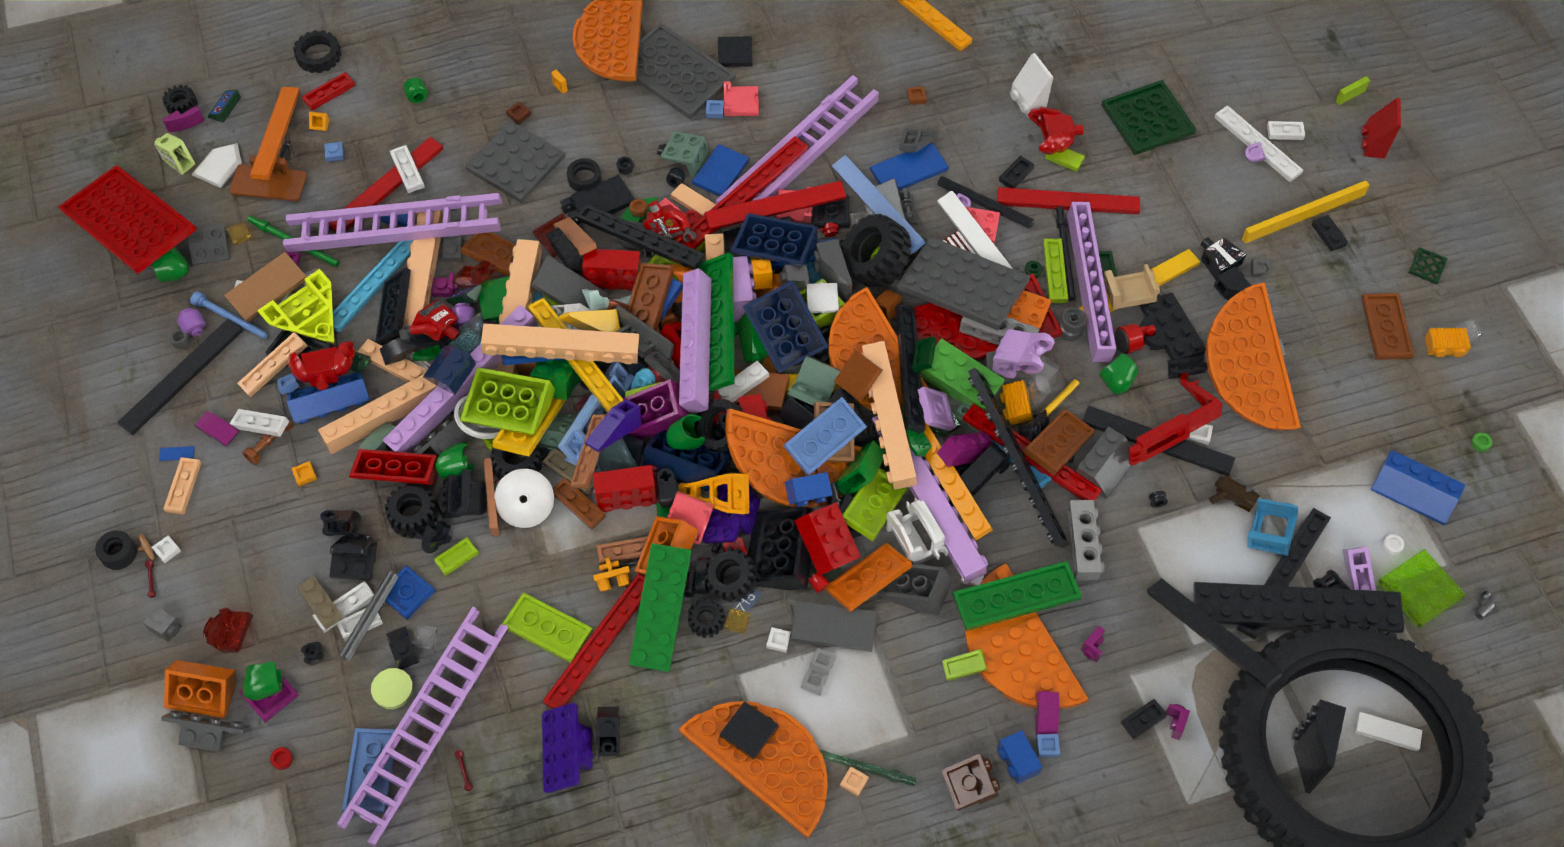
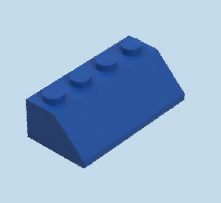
M361 371L339 377L337 382L328 384V388L325 390L309 386L287 393V404L293 421L300 424L310 421L312 417L318 416V418L328 416L329 412L335 410L337 412L345 411L348 409V406L354 404L355 406L364 405L367 403V400H370Z
M1391 450L1379 470L1371 491L1445 525L1459 501L1466 484Z

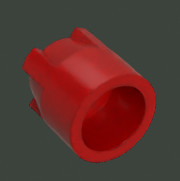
M818 572L810 577L808 581L818 594L830 584L823 575L819 576Z

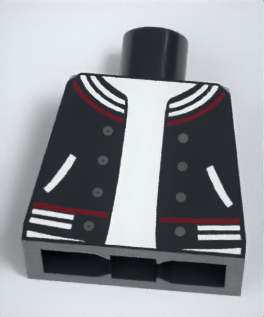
M1207 237L1200 244L1205 249L1201 260L1215 280L1218 275L1229 269L1240 267L1247 255L1225 238H1221L1214 243Z

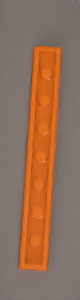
M281 88L250 173L251 179H270L300 94L299 88Z

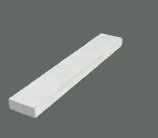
M1228 105L1215 114L1214 118L1247 146L1261 142L1266 158L1264 161L1287 181L1291 182L1302 174L1303 169Z
M950 191L937 201L977 255L1013 269L953 191Z

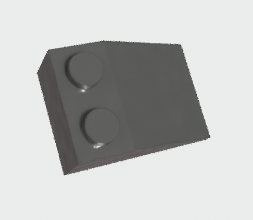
M838 239L816 243V251H813L815 260L813 262L815 273L818 272L819 278L824 279L827 283H837L838 296L846 303L852 296V281Z
M912 564L913 567L877 593L879 597L918 612L939 615L952 580L943 567Z

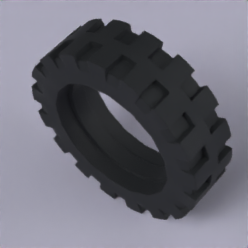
M314 30L311 33H305L304 36L301 35L299 40L295 42V47H293L299 67H302L304 71L308 70L310 73L329 71L331 67L334 68L337 62L339 63L340 56L342 55L337 38L332 33H326L324 30H321V32ZM323 44L331 48L326 56L319 59H310L304 56L306 50L314 45Z
M557 227L546 234L551 246L564 266L575 273L580 272L583 262L563 231Z
M715 399L713 402L708 403V410L701 412V419L698 420V425H696L698 438H705L703 445L718 452L729 451L726 436L718 441L714 439L712 424L715 417L724 410L734 409L743 412L741 406L726 399Z

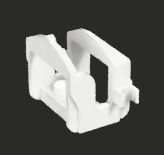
M917 498L911 504L907 501L906 507L909 514L903 516L899 509L887 512L886 530L887 532L892 531L907 559L912 564L920 565L935 557L939 560L940 552L947 556L948 550L944 543L945 536L924 501L917 500ZM920 519L932 540L929 551L912 522Z

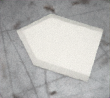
M238 143L212 149L192 173V176L222 189L236 172L237 166L242 164Z

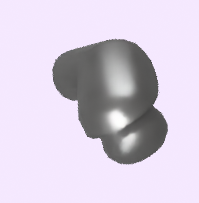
M1482 590L1479 593L1480 608L1475 612V616L1480 620H1483L1494 609L1493 596L1489 590Z

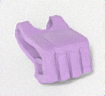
M1008 329L996 349V354L993 357L992 371L1004 378H1014L1017 374L1016 371L1019 370L1025 374L1039 373L1045 365L1039 356L1046 351H1050L1055 341L1046 333H1028Z

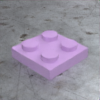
M926 387L918 389L919 402L922 405L924 420L927 425L948 431L956 428L946 393Z

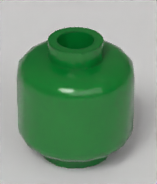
M410 78L403 85L406 98L411 103H421L428 96V90L421 78Z

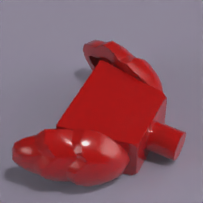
M1041 106L1031 109L1028 113V117L1041 129L1044 141L1040 144L1039 151L1052 155L1064 152L1074 143L1075 135H1083V125H1074L1072 117L1065 115L1058 109Z
M345 341L344 343L341 342L338 348L332 347L301 354L302 361L295 352H292L288 357V366L297 380L304 383L309 382L312 387L325 390L328 388V384L337 382L339 376L344 375L350 370L355 357L354 343L352 341Z

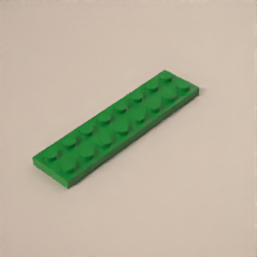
M730 252L704 261L698 267L711 278L709 392L734 384L733 255Z

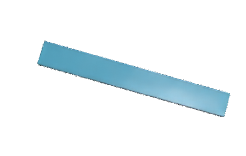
M413 240L399 241L333 311L334 331L340 333L384 286V281L392 277L405 264L408 257L411 256L410 243Z

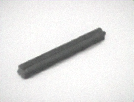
M388 571L339 653V657L342 660L350 661L397 581L398 576L396 573Z

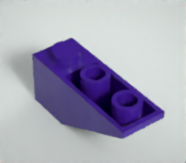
M625 399L612 407L586 439L585 444L600 452L640 427V406Z

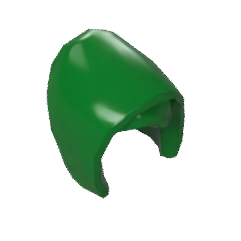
M172 248L152 263L159 282L178 281L189 273V264L176 248Z
M1122 353L1114 362L1104 367L1100 371L1099 376L1115 395H1120L1127 392L1133 385L1138 375V368L1131 358Z
M690 414L672 423L666 433L669 447L678 450L699 448L704 443L705 438L697 437L694 425L701 417Z
M453 444L439 455L435 464L439 477L446 479L448 475L457 476L462 469L470 470V473L473 471L475 465L473 463L468 465L467 457L463 455V449L468 444Z
M276 662L247 666L242 691L244 697L257 701L282 691L281 669L276 670Z

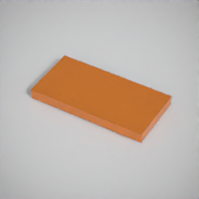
M886 542L832 581L825 589L828 594L851 612L913 566L911 561Z

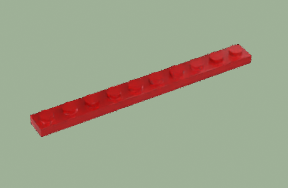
M794 136L711 210L752 200L808 150V145ZM704 215L691 226L690 230L696 233V239H692L689 234L690 242H685L683 236H680L675 241L696 249L705 241V235L713 234L718 229L709 231Z

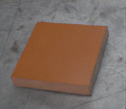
M854 350L834 382L862 402L883 369L859 351Z

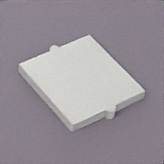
M820 282L807 284V306L810 313L825 314L839 311L837 283Z

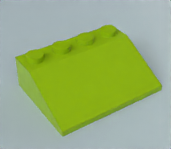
M477 367L460 421L535 435L551 406L555 388L549 380Z

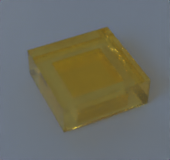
M244 222L227 228L234 245L251 239Z
M730 608L725 629L745 634L750 613Z

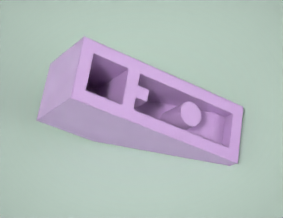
M1360 546L1342 549L1352 590L1376 591L1368 547Z

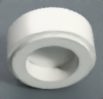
M1390 534L1384 539L1382 546L1388 554L1397 555L1403 550L1404 541L1400 536Z

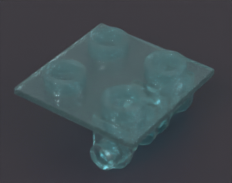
M482 312L460 327V335L450 342L448 346H455L467 353L478 347L481 343Z

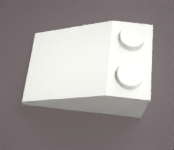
M1035 53L1031 54L1012 83L1010 92L1011 98L1017 102L1020 110L1027 117L1031 109L1041 106L1047 107L1053 76Z

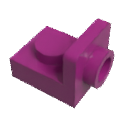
M450 272L449 278H433L431 293L432 297H450L455 294V290L459 289V280L455 278L453 272Z
M1098 626L1081 648L1085 657L1095 662H1098L1103 654L1098 649L1104 641L1102 636L1105 630L1102 627Z
M1169 704L1166 713L1168 716L1173 717L1170 729L1173 730L1171 737L1180 740L1190 711L1186 710L1182 705Z

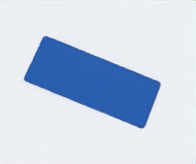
M194 446L160 448L159 461L180 460L181 457L193 459Z

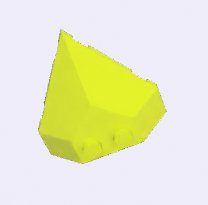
M320 269L304 279L305 287L277 305L272 300L257 310L270 326L335 344L331 281Z

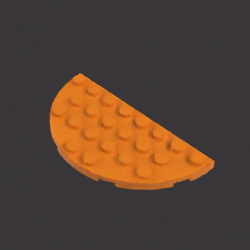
M593 0L583 10V15L580 19L576 20L572 39L577 57L586 68L604 78L626 82L636 81L643 0Z
M1265 282L1255 284L1229 299L1216 314L1211 324L1206 342V361L1210 378L1224 402L1247 421L1273 430H1298L1301 426Z
M866 287L851 296L843 307L839 309L834 318L828 340L830 364L841 371L854 350L863 353L862 345L885 341L901 414L904 415L901 409L903 407L898 337L870 290ZM921 377V387L928 388L923 378ZM868 393L862 402L855 398L856 402L872 411L871 403H874L873 397L869 398Z
M728 409L726 414V438L732 459L739 472L749 473L750 486L767 499L784 506L797 508V504L789 505L784 482L807 475L785 450L783 445L800 432L801 429L734 409ZM854 445V456L862 447ZM824 462L810 475L827 472L829 481L832 483L835 482L849 462ZM839 491V495H840V498H841V497H843L844 495ZM828 497L826 502L815 504V501H809L807 507L815 508L826 505L829 502Z
M1005 563L987 575L980 584L1010 577L1013 574ZM1036 612L973 630H965L968 652L979 649L983 651L988 670L979 672L980 675L990 686L992 685L1003 693L1004 697L1037 709L1036 693L1038 691L1059 692V708L1063 709L1076 707L1088 702L1087 695Z
M744 701L728 702L713 706L712 709L696 714L678 729L681 735L805 838L808 839L821 819L826 803L827 771L822 753H820L814 738L800 722L778 708L760 705L758 702L745 701L779 725L755 760L720 737L721 731Z

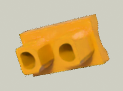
M609 557L605 558L606 564L599 565L600 571L608 569V572L593 575L594 583L597 582L600 592L611 590L609 579L615 577L619 587L629 585V566L612 570V568L619 566L618 560L610 562Z

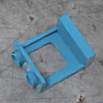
M1258 498L1252 529L1248 533L1247 548L1288 556L1298 518V506ZM1266 515L1288 519L1284 537L1260 532Z

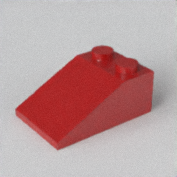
M1400 98L1394 99L1368 118L1366 124L1362 126L1361 135H1363L1361 149L1364 151V156L1385 159L1401 127Z

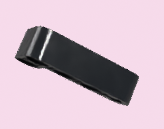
M994 443L960 476L972 497L997 472L1002 474L1011 465L1010 456H1007ZM949 497V500H950V501H948V502H949L950 506L953 507L954 504H953V502L951 501V499H950V497Z

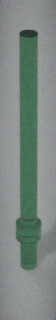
M819 749L825 760L888 778L890 782L897 784L901 782L915 786L917 778L901 774L899 770L892 769L891 771Z

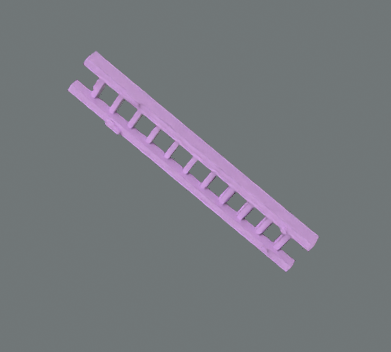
M852 75L716 199V205L796 136L812 147L801 155L797 161L793 162L785 172L776 177L773 183L771 182L767 185L761 194L758 193L752 201L778 195V189L783 190L878 102L879 92L873 89L862 100L850 92L858 84V78ZM844 97L856 106L851 110L839 101ZM833 107L845 116L840 120L828 111ZM822 117L834 126L828 130L817 121ZM812 128L823 137L816 140L806 131Z
M499 193L464 197L458 195L448 196L444 199L286 215L287 224L289 226L302 225V233L300 238L284 239L283 246L287 252H300L501 231L500 221L498 217L487 218L486 208L488 205L502 204V199ZM479 206V219L468 220L469 207ZM462 208L461 221L450 222L451 209ZM444 210L443 223L433 224V211ZM426 212L425 225L415 226L416 213ZM408 214L407 227L397 228L398 215ZM381 216H390L389 229H380ZM373 217L372 230L363 231L364 218ZM355 219L354 232L346 233L347 220ZM337 221L336 234L328 235L329 222ZM312 223H320L319 236H311Z
M475 607L471 608L337 822V826L345 830L356 813L370 824H376L377 827L367 841L373 847L377 845L508 630L507 625L501 624L495 635L492 636L474 626L473 623L479 615V611ZM467 633L488 644L483 654L462 642ZM457 650L477 661L472 671L452 660ZM445 668L467 679L462 688L440 677ZM435 685L456 697L450 707L429 696ZM424 703L445 715L439 726L417 714ZM412 721L434 732L428 744L406 732ZM401 739L423 750L416 762L395 751ZM390 757L412 769L405 781L383 769ZM378 776L400 787L393 800L371 788ZM367 794L389 806L381 819L359 807Z

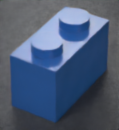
M827 472L794 478L784 482L789 505L797 504V507L809 505V501H815V504L826 502V498L833 495Z
M1023 730L999 741L997 753L1001 760H1005L1008 766V774L1011 779H1015L1017 784L1040 774L1043 767Z

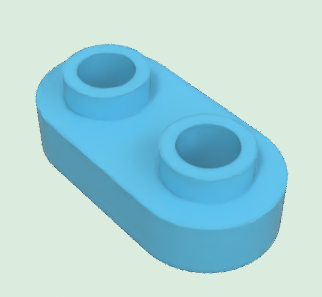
M647 368L639 370L633 379L631 390L654 384L656 379L653 372Z

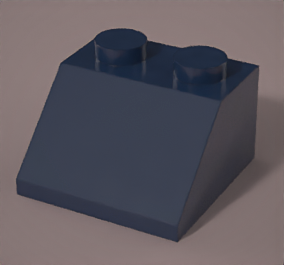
M444 346L423 378L455 395L475 367L476 362L469 353L455 346Z

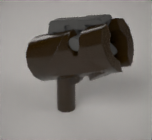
M1225 475V477L1220 476L1214 486L1217 487L1216 492L1218 493L1210 497L1209 500L1212 504L1223 499L1230 500L1235 506L1250 512L1260 495L1241 479L1234 480Z

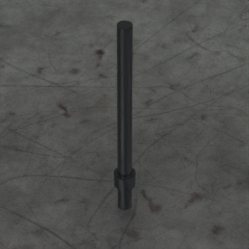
M1060 206L1056 208V226L1059 229L1060 239H1062L1069 301H1074L1076 296L1066 232L1067 219L1064 217L1063 207Z

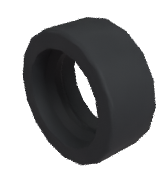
M587 158L573 161L567 168L569 186L578 192L600 183L601 171L599 165ZM582 170H589L595 174L593 178L587 181H579L574 178V175Z

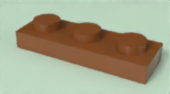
M566 478L562 479L553 487L554 496L592 530L606 518L605 513L582 492L571 487V482Z

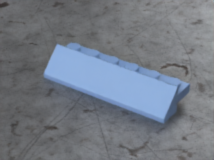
M612 362L604 375L619 395L625 398V392L631 390L634 376L628 374L619 362ZM593 393L558 445V448L567 456L565 461L577 465L592 415L607 414Z

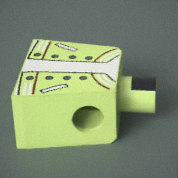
M166 133L161 138L155 140L154 145L164 162L183 175L195 165L193 158L181 139Z

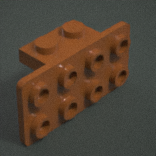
M251 155L249 159L251 165L237 166L229 190L231 195L297 202L301 198L307 173L305 171L290 170L286 159L277 157L269 180L251 179L250 173L256 159V155Z

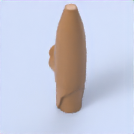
M143 534L137 537L141 545L138 548L139 551L144 550L145 554L151 560H154L152 547Z

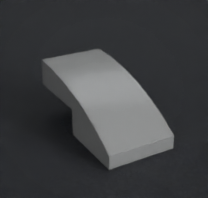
M817 648L801 683V688L820 696L836 655Z

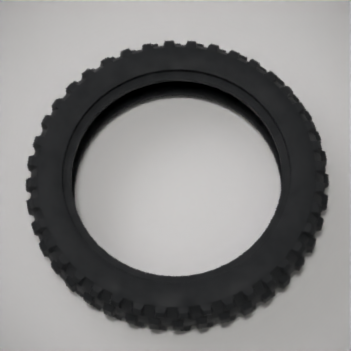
M1330 622L1329 624H1313L1306 628L1294 630L1292 633H1285L1275 639L1274 642L1271 641L1266 644L1261 652H1256L1282 674V677L1267 689L1242 669L1239 671L1238 676L1240 679L1234 680L1228 690L1231 696L1225 699L1222 708L1225 711V716L1219 721V729L1223 731V735L1219 739V747L1224 752L1221 764L1222 768L1227 770L1228 773L1225 777L1227 786L1233 788L1235 792L1234 801L1239 808L1245 810L1244 818L1248 823L1251 822L1252 825H1256L1258 828L1257 834L1267 842L1271 841L1274 844L1273 847H1465L1467 845L1465 839H1470L1477 830L1476 822L1481 821L1486 813L1483 804L1489 801L1491 792L1488 790V784L1493 781V772L1489 770V765L1493 762V754L1487 750V744L1490 742L1488 733L1482 730L1481 726L1484 720L1481 714L1475 713L1473 709L1475 702L1472 697L1463 693L1461 690L1463 684L1459 679L1453 680L1447 674L1449 669L1444 664L1440 665L1432 660L1433 655L1430 652H1421L1415 648L1414 642L1410 640L1405 641L1401 638L1399 640L1397 639V634L1390 631L1387 633L1378 632V628L1374 626L1358 627L1357 623L1349 622L1347 625H1342L1337 622ZM1327 670H1344L1364 674L1380 680L1401 693L1413 704L1427 722L1440 753L1442 766L1440 791L1432 811L1424 822L1401 833L1384 836H1365L1339 830L1322 822L1306 811L1285 789L1274 770L1269 756L1266 723L1275 695L1284 686L1301 676Z

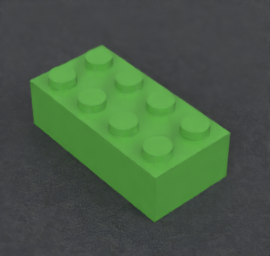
M942 338L935 347L932 368L920 371V375L924 380L961 404L964 403L969 406L975 404L984 411L987 408L979 402L977 398L979 392L971 386L968 380L971 376L968 371L976 368L984 374L994 396H996L1005 381L1004 378Z

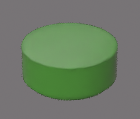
M1479 432L1471 439V446L1478 452H1486L1492 446V439L1488 434Z

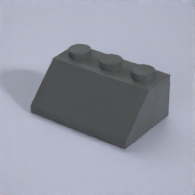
M1108 426L1077 467L1076 472L1101 488L1102 492L1100 495L1107 499L1132 466L1129 464L1130 443L1125 436Z

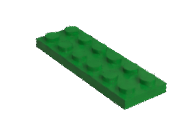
M651 543L629 665L670 672L692 550Z
M1068 561L953 592V598L966 631L1078 601L1082 598Z

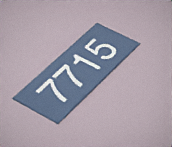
M753 588L754 593L751 594L749 592L747 599L741 598L740 602H735L725 616L739 624L762 594Z

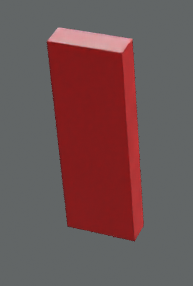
M344 72L303 95L301 98L308 108L313 111L356 85L349 75Z

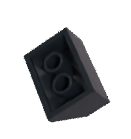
M789 397L778 416L783 420L784 424L802 430L814 420V406L795 397Z

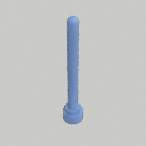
M196 291L191 296L190 303L192 305L206 307L263 339L268 337L266 331L249 322L247 323L244 319L208 301L205 294Z

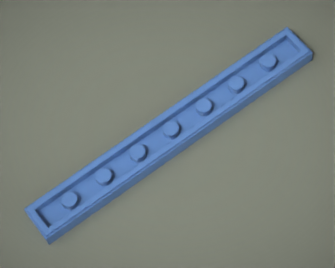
M846 155L832 165L833 169L874 214L886 215L906 229L910 236L909 240H911V247L909 248L911 255L925 244L924 239Z

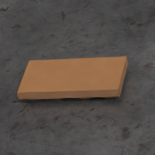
M284 252L224 296L248 323L259 315L257 310L272 300L276 303L305 282L304 279L307 276Z

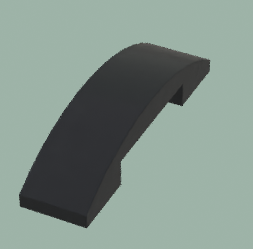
M411 334L409 339L398 337L380 348V353L385 365L404 360L403 355L439 345L440 349H442L444 346H452L457 339L453 341L445 336L441 340L435 341L424 334Z

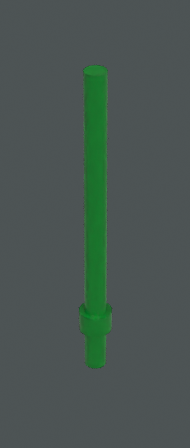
M252 215L247 219L248 222L257 226L259 230L269 232L282 240L294 238L271 226L265 220H259ZM319 250L305 251L336 268L340 264V261Z

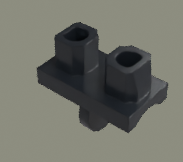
M439 521L437 526L427 524L424 530L416 533L415 538L422 540V548L426 553H434L439 545L450 543L452 537L448 533L451 526L445 521Z

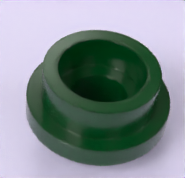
M1029 261L1026 263L1024 271L1026 275L1034 273L1037 278L1042 274L1043 267L1037 261Z

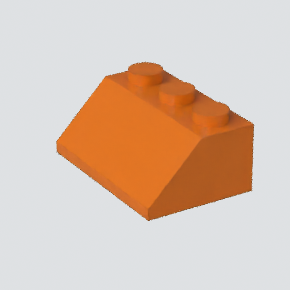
M656 516L634 572L646 575L651 543L691 550L698 529L683 520Z
M175 660L165 669L164 708L225 718L235 691L236 670Z

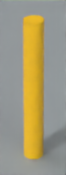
M1074 379L1044 409L1047 412V416L1080 384L1078 380Z

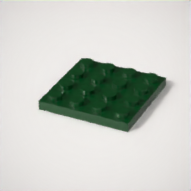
M1163 80L1103 100L1101 104L1134 155L1194 135L1197 130Z

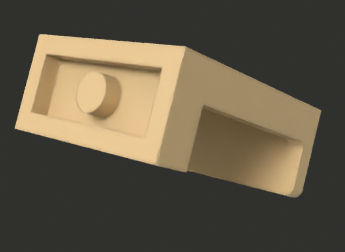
M1148 264L1144 265L1143 272L1117 277L1113 276L1112 270L1104 271V285L1113 310L1157 302V294L1160 293L1159 284L1155 283L1154 272L1149 269Z

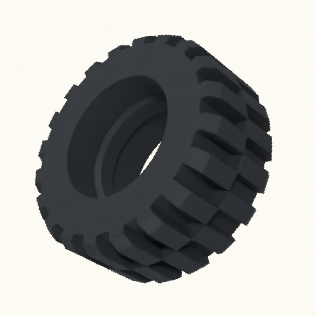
M872 214L866 216V218H861L857 224L851 227V231L847 232L845 235L846 239L842 242L843 249L841 251L849 275L865 286L877 288L881 287V285L889 284V281H894L897 279L896 276L898 274L901 275L904 271L902 269L904 266H907L909 262L907 259L911 255V250L909 249L911 247V240H909V233L903 226L886 215ZM881 242L879 251L870 260L874 248Z

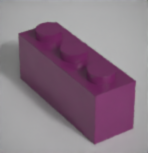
M984 431L952 436L947 439L937 454L948 467L975 462L994 443Z

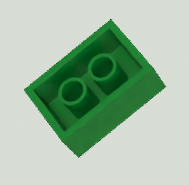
M566 359L538 362L530 374V377L549 380L555 388L553 398L568 400L580 380L579 375Z

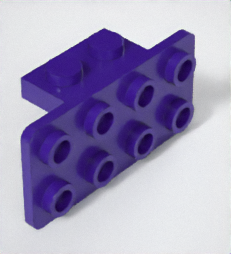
M722 484L717 488V498L728 502V485ZM750 484L749 514L726 513L713 508L702 539L704 543L734 542L739 530L744 534L752 533L761 500L751 491Z
M575 703L543 712V790L546 793H552L577 786L580 783V769H593L592 732L590 727L578 722V705Z

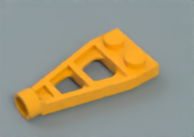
M728 473L693 483H680L678 486L679 492L713 504L714 508L733 514H749V473ZM722 484L728 485V502L717 498V486ZM709 485L710 499L701 497V486Z

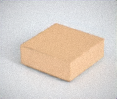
M850 767L841 781L840 787L858 797L869 777Z

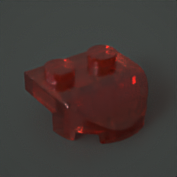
M481 260L477 266H464L453 277V284L460 285V287L479 285L495 272V264L491 265L490 261Z
M228 608L220 609V613L215 618L210 617L204 626L203 636L207 640L206 643L220 652L239 653L253 615L249 612L231 611Z

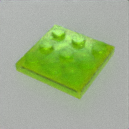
M1425 549L1378 581L1386 591L1401 592L1402 609L1419 628L1466 596L1462 589Z

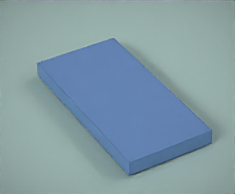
M841 397L786 442L783 447L805 474L809 476L867 426L844 398Z
M355 728L342 806L343 813L395 730ZM392 757L389 758L383 768L391 774L394 765ZM378 776L371 788L389 797L391 782ZM368 794L359 806L372 814H385L387 810L386 804Z

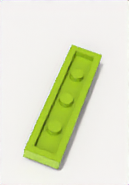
M1043 239L1048 299L1052 300L1051 303H1067L1068 292L1062 239Z

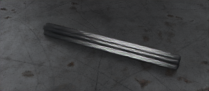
M941 176L938 180V186L948 191H953L957 195L960 193L986 209L1000 212L1001 216L1031 229L1035 220L944 176Z

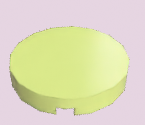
M388 668L381 671L374 678L371 684V694L379 706L385 709H397L404 706L412 696L413 683L410 676L404 670Z

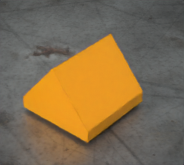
M309 112V129L327 131L330 123L328 114Z

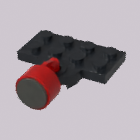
M1173 293L1157 296V302L1139 305L1146 316L1140 325L1132 323L1118 327L1114 334L1115 344L1123 354L1139 351L1144 345L1149 346L1150 350L1165 349L1171 360L1204 355L1206 347Z

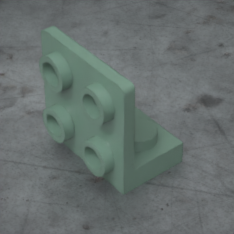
M674 131L661 154V159L686 164L689 175L695 177L710 151L706 137Z
M806 356L796 382L790 388L788 395L813 406L815 402H829L836 385L834 380L840 373V370Z
M558 413L537 444L539 449L547 448L548 451H552L556 448L562 452L558 445L577 416Z

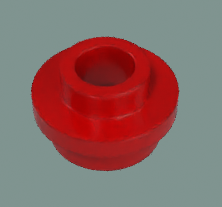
M833 222L825 224L821 229L822 234L827 238L836 236L839 233V225Z

